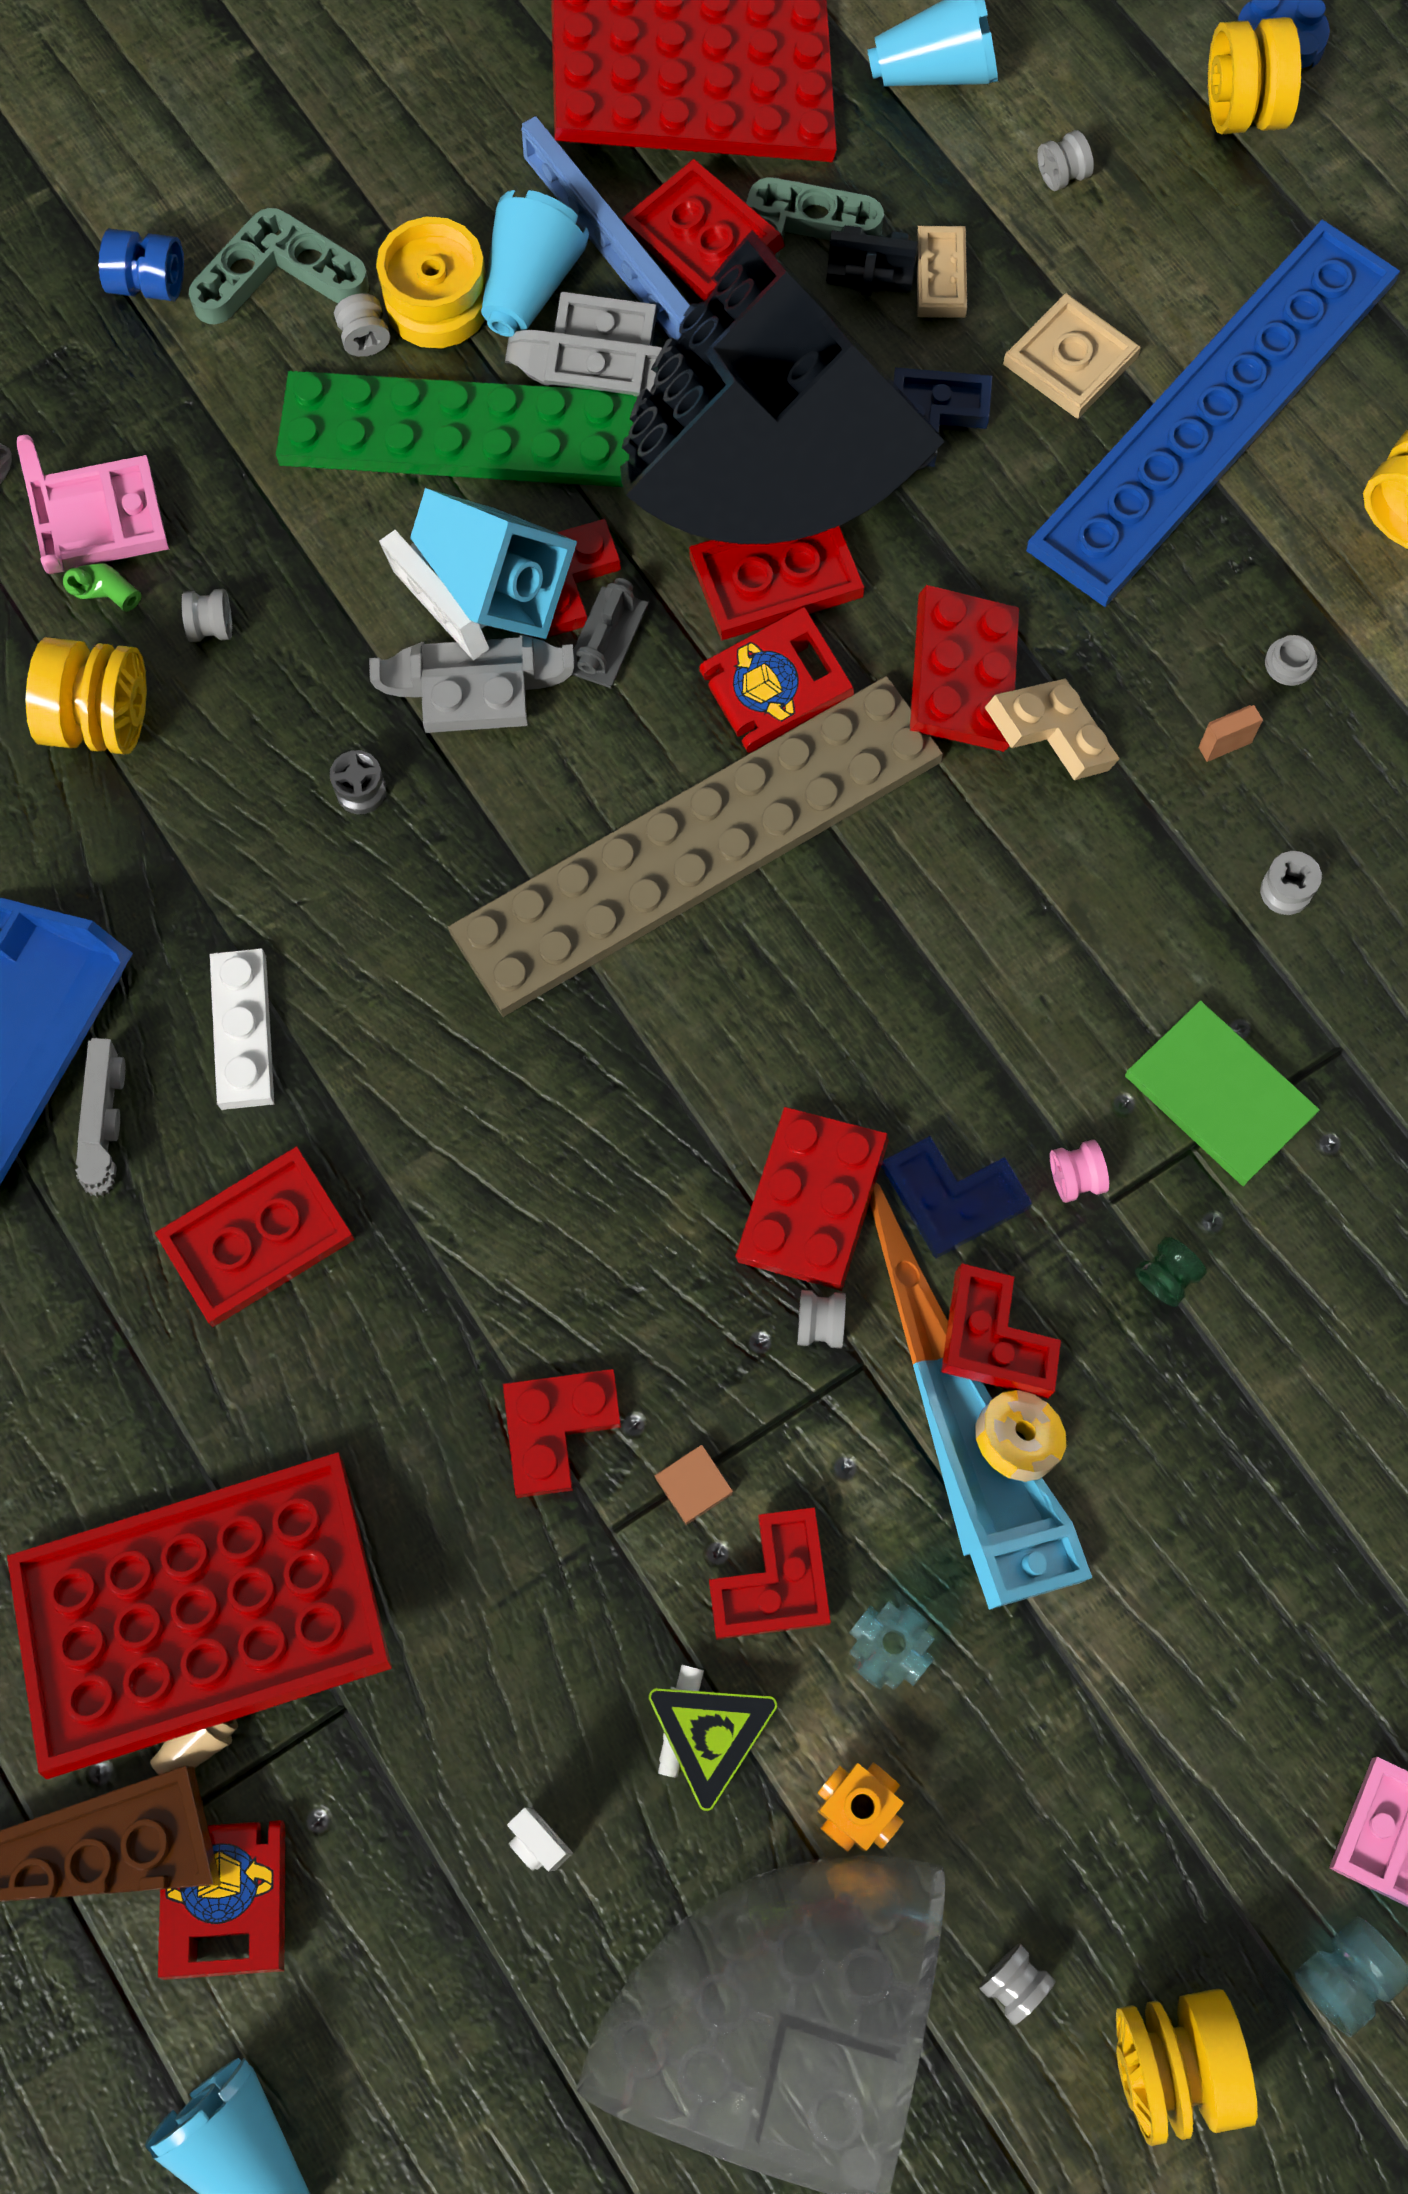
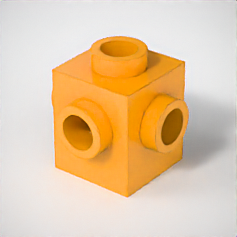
M874 1762L867 1770L859 1763H856L849 1772L839 1765L817 1792L825 1800L817 1812L827 1819L820 1829L847 1852H849L854 1844L862 1851H867L875 1843L882 1850L904 1822L896 1814L904 1804L895 1795L900 1784ZM859 1794L868 1796L873 1802V1812L866 1819L857 1818L851 1810V1802Z

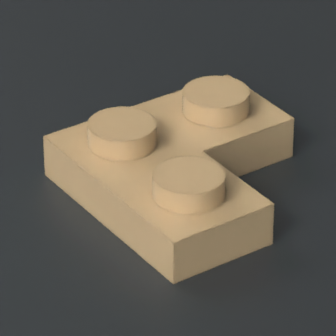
M1066 678L996 694L985 706V709L1011 748L1048 740L1073 780L1107 772L1120 759L1108 742L1106 735L1097 726L1081 702L1078 693L1071 687Z

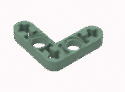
M766 177L752 185L746 202L748 206L781 233L783 240L785 232L830 240L832 230L841 231L845 225L861 227L867 235L880 237L882 233L884 209L880 202L867 195ZM768 199L776 200L773 202L772 207L764 206ZM791 202L795 203V212H789ZM820 205L825 207L829 213L823 218L813 219L804 214L803 211L808 206ZM837 211L843 212L841 221H836ZM859 217L868 218L865 221V225L857 224Z
M267 208L253 215L194 279L189 287L188 295L196 317L207 324H219L231 318L277 266L336 303H339L348 296L367 294L369 292L366 268L358 257L291 215L277 208ZM266 232H269V233H270V234H268L266 237H264V234H265ZM308 249L317 250L322 254L316 262L311 264H303L297 260L299 254ZM240 259H249L255 262L253 268L245 273H235L230 270L232 264ZM337 276L344 279V281L339 284ZM352 276L355 278L353 282L349 280ZM220 295V297H221L220 300H218V301L214 300L215 298H217V297ZM206 297L211 298V299L207 300L206 303L204 302V299H205Z

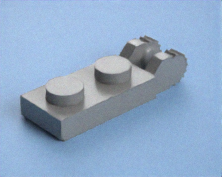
M91 1038V1041L88 1040L77 1141L76 1165L78 1168L75 1171L77 1172L76 1177L80 1179L79 1182L85 1192H89L90 1196L95 1195L98 1198L100 1195L104 1197V1194H109L110 1189H113L112 1186L115 1183L113 1178L116 1177L117 1167L108 1154L109 1141H117L119 1136L120 1111L119 1109H113L114 1090L123 1089L125 1059L124 1057H118L111 1039Z

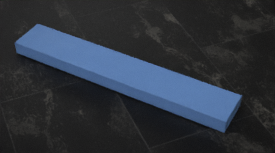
M535 116L522 123L524 159L554 196L578 215L576 223L582 230L587 227L591 242L637 299L642 303L656 304V322L669 338H674L678 341L682 335L679 332V327L685 317L683 315L690 306L540 120Z

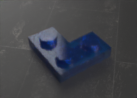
M931 1136L882 1162L885 1174L935 1259L1029 1210L1033 1204L1005 1157L957 1182Z

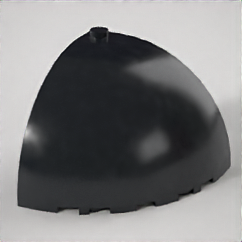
M751 230L711 277L717 285L706 301L698 305L692 303L683 315L685 317L679 327V332L682 334L679 340L676 341L674 338L668 339L651 368L656 373L654 384L650 391L647 388L640 391L629 418L634 423L630 428L629 435L624 438L622 449L629 454V461L627 460L620 466L621 482L626 496L646 512L668 525L715 541L737 544H770L816 535L840 526L863 514L888 497L916 470L926 467L934 459L938 448L945 441L849 332L762 239Z

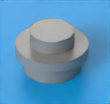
M1289 635L1278 639L1269 647L1265 656V667L1269 675L1277 682L1289 686L1300 685L1312 677L1317 667V655L1313 645L1306 638L1298 635Z

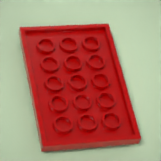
M551 0L554 139L556 141L833 162L837 147L827 0Z
M339 1452L7 1555L38 1773L46 1780L392 1669L347 1474Z

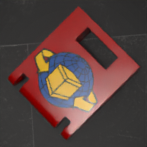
M805 607L705 660L699 666V671L703 678L707 681L710 680L708 683L709 689L737 737L757 727L756 730L748 733L742 739V744L748 753L756 751L854 695L851 682ZM809 643L828 672L827 675L816 681L812 679L798 656L799 652L808 648Z
M274 1820L269 1822L268 1844H261L260 1822L208 1825L221 1885L160 1890L158 1978L169 1980L284 1971V1821ZM249 1934V1958L197 1962L198 1941L193 1938Z

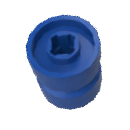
M108 228L101 240L99 251V276L102 288L106 293L136 296L141 290L145 298L175 302L179 297L184 276V255L179 238L148 233L144 240H142L138 232Z

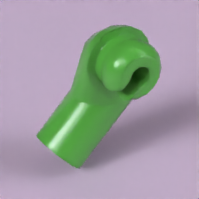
M104 563L83 565L77 568L73 567L68 569L63 576L65 590L80 599L109 597L125 612L134 609L141 600V592L113 567Z

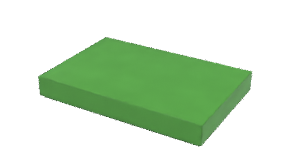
M1201 1000L1133 1064L1125 1074V1077L1243 1187L1320 1110Z

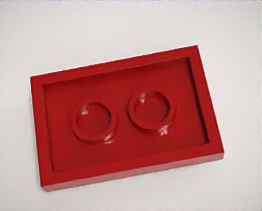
M695 159L691 160L622 217L624 225L636 240L704 301H706L717 285L711 277L751 230L775 254L785 247L779 231Z
M840 526L816 535L786 542L737 544L709 540L689 547L691 563L721 641L768 627L805 607L808 614L863 598L864 585Z
M929 585L922 589L918 595L910 731L1002 752L1010 747L985 709V706L994 695L1015 690L1019 607Z
M784 1107L735 1256L738 1263L842 1291L889 1142L888 1134Z
M297 1146L155 1232L156 1237L207 1322L212 1327L225 1321L355 1240Z

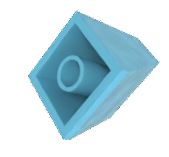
M425 488L410 538L469 620L486 626L546 639L577 541L496 508Z

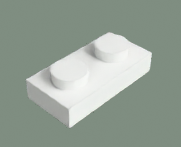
M524 1807L507 1824L516 1835L508 1844L532 1871L534 1869L538 1870L542 1865L548 1872L555 1871L573 1854L560 1837L532 1808Z

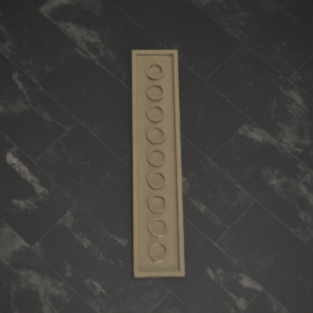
M885 676L448 926L449 933L498 1011L504 1017L940 764L943 753L930 735L910 731L911 709L889 678Z

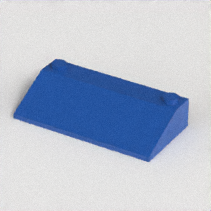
M0 898V1185L112 989L119 982L122 972L133 954L92 920Z

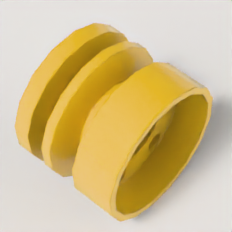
M44 637L37 644L31 658L26 686L27 723L34 741L38 745L78 748L84 740L90 751H105L108 748L110 753L130 754L136 747L140 737L146 708V670L143 656L138 648L117 646L114 649L113 645L98 643L90 652L84 641Z
M1213 1989L1180 1996L1177 2011L1178 2027L1174 2028L1162 2004L1158 2001L1147 2002L1145 2009L1146 2027L1137 2007L1131 2005L1117 2008L1116 2029L1118 2043L1116 2054L1120 2078L1128 2105L1137 2118L1140 2130L1147 2144L1154 2146L1167 2143L1168 2119L1179 2139H1190L1193 2133V2106L1197 2105L1210 2131L1214 2133L1255 2126L1258 2112L1253 2072L1239 2021L1231 2001L1224 1990Z

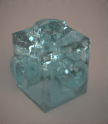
M888 1601L880 1613L872 1606H869L849 1632L850 1635L858 1640L849 1652L857 1660L853 1668L878 1689L887 1684L895 1690L904 1679L914 1686L935 1659L926 1652L935 1640L926 1632L930 1623L918 1611L904 1602L899 1608H896ZM895 1632L903 1638L905 1645L901 1653L890 1654L884 1649L883 1638L887 1633Z

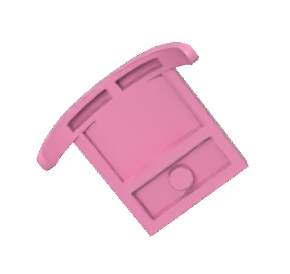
M29 435L17 437V450L38 539L40 560L46 573H60L73 567L99 564L169 549L147 455L44 475L32 438Z
M1374 1757L1370 1762L1329 1869L1408 1907V1771L1379 1757Z

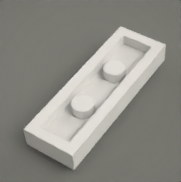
M396 530L379 540L393 572L474 661L488 651L490 648L481 630L486 625L469 620L438 575L431 569L432 567L414 542L409 545Z
M263 949L210 954L217 1105L221 1110L274 1105L266 955Z

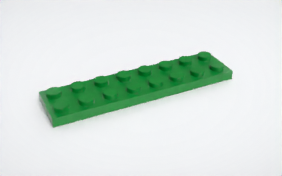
M288 371L276 457L279 466L623 487L620 466L627 460L629 461V454L622 449L624 438L629 435L630 428L634 423L629 418L638 396L592 389Z

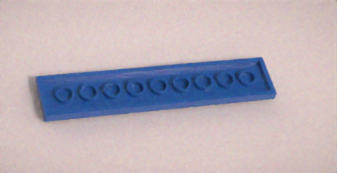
M1322 219L1029 539L1026 551L1103 607H1106L1395 284L1400 270Z

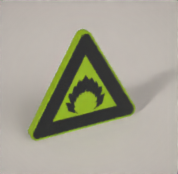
M657 1688L649 1693V1701L699 1808L704 1811L713 1809L777 1708L776 1700L770 1696Z

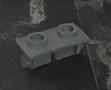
M616 578L614 583L608 584L606 588L601 587L573 649V676L612 688L648 607V602L634 597L632 593L634 586L628 580Z

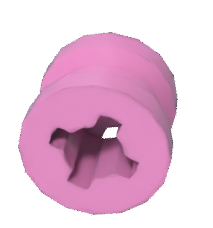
M1096 1140L1082 1142L1079 1149L1072 1151L1064 1148L1051 1150V1171L1056 1189L1063 1202L1075 1201L1080 1193L1088 1191L1096 1195L1108 1192V1170L1103 1153Z

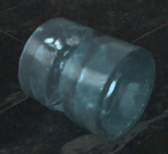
M1355 1916L1332 1937L1334 1950L1331 1953L1318 1950L1294 1972L1297 1981L1318 2009L1342 2033L1350 2038L1376 2016L1374 2003L1377 2000L1390 2003L1408 1986V1966L1392 1945L1360 1916Z

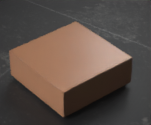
M1249 705L1209 722L1198 747L1206 762L1253 742L1263 721L1255 705Z
M703 1445L695 1448L655 1475V1479L685 1525H688L733 1495L732 1489Z

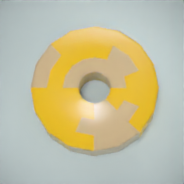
M1019 1390L1002 1392L984 1407L975 1424L976 1442L982 1456L993 1469L1010 1479L1023 1482L1041 1479L1061 1461L1066 1450V1431L1059 1415L1046 1401L1032 1393ZM1016 1431L1022 1433L1026 1440L1021 1439Z

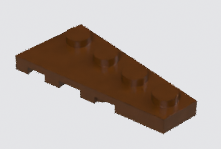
M183 1766L0 1830V1902L221 1885L197 1777L192 1766Z

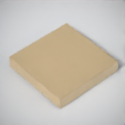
M1065 293L1005 354L1003 365L1075 418L1079 419L1138 358L1141 347Z

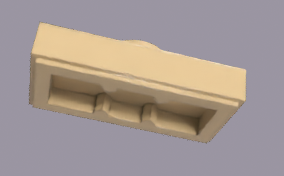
M918 226V317L965 318L967 311L966 226Z

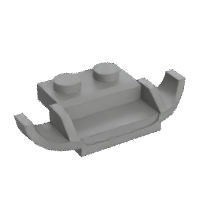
M561 292L555 332L538 330L515 331V334L508 339L505 363L518 366L528 377L547 387L549 385L638 396L640 391L646 388L649 391L651 390L656 373L651 368L662 350V347L652 346L657 318L656 304Z
M520 635L519 638L486 640L490 649L473 661L457 642L432 644L420 642L401 650L395 656L386 660L369 658L370 682L376 689L385 694L398 697H422L425 733L527 726L525 690L552 687L568 679L574 670L573 644L562 645V648H557L543 640Z

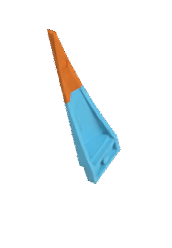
M876 1182L870 1206L963 1555H970L989 1610L1091 1579L1092 1575L1073 1522L1043 1478L1027 1482L1007 1478L993 1469L982 1456L976 1442L975 1424L981 1411L992 1400V1397L982 1382L941 1372L948 1320L925 1279L880 1185Z

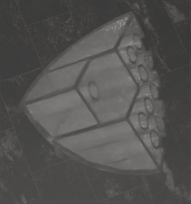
M870 1854L841 1857L826 1856L779 1869L776 1868L753 1876L718 1895L678 1923L630 1974L629 1979L608 2012H606L590 2045L576 2091L591 2104L639 2128L691 2149L768 2176L826 2194H890L916 2079L936 1972L945 1901L944 1867L938 1864L896 1856Z

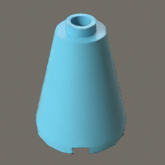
M942 0L876 36V47L867 49L873 79L882 77L884 86L977 85L998 81L996 59L987 20L988 14L985 0Z
M515 190L507 191L500 197L496 207L481 313L492 331L506 337L513 336L515 331L527 330L585 251L588 243L589 231L587 227L582 232L576 225L578 215L559 200L537 191L528 190L525 198L513 197Z
M239 2058L231 2061L202 2082L189 2094L192 2100L178 2115L172 2110L151 2133L145 2143V2147L151 2153L153 2159L198 2194H310L254 2068L249 2065L245 2058L242 2061Z

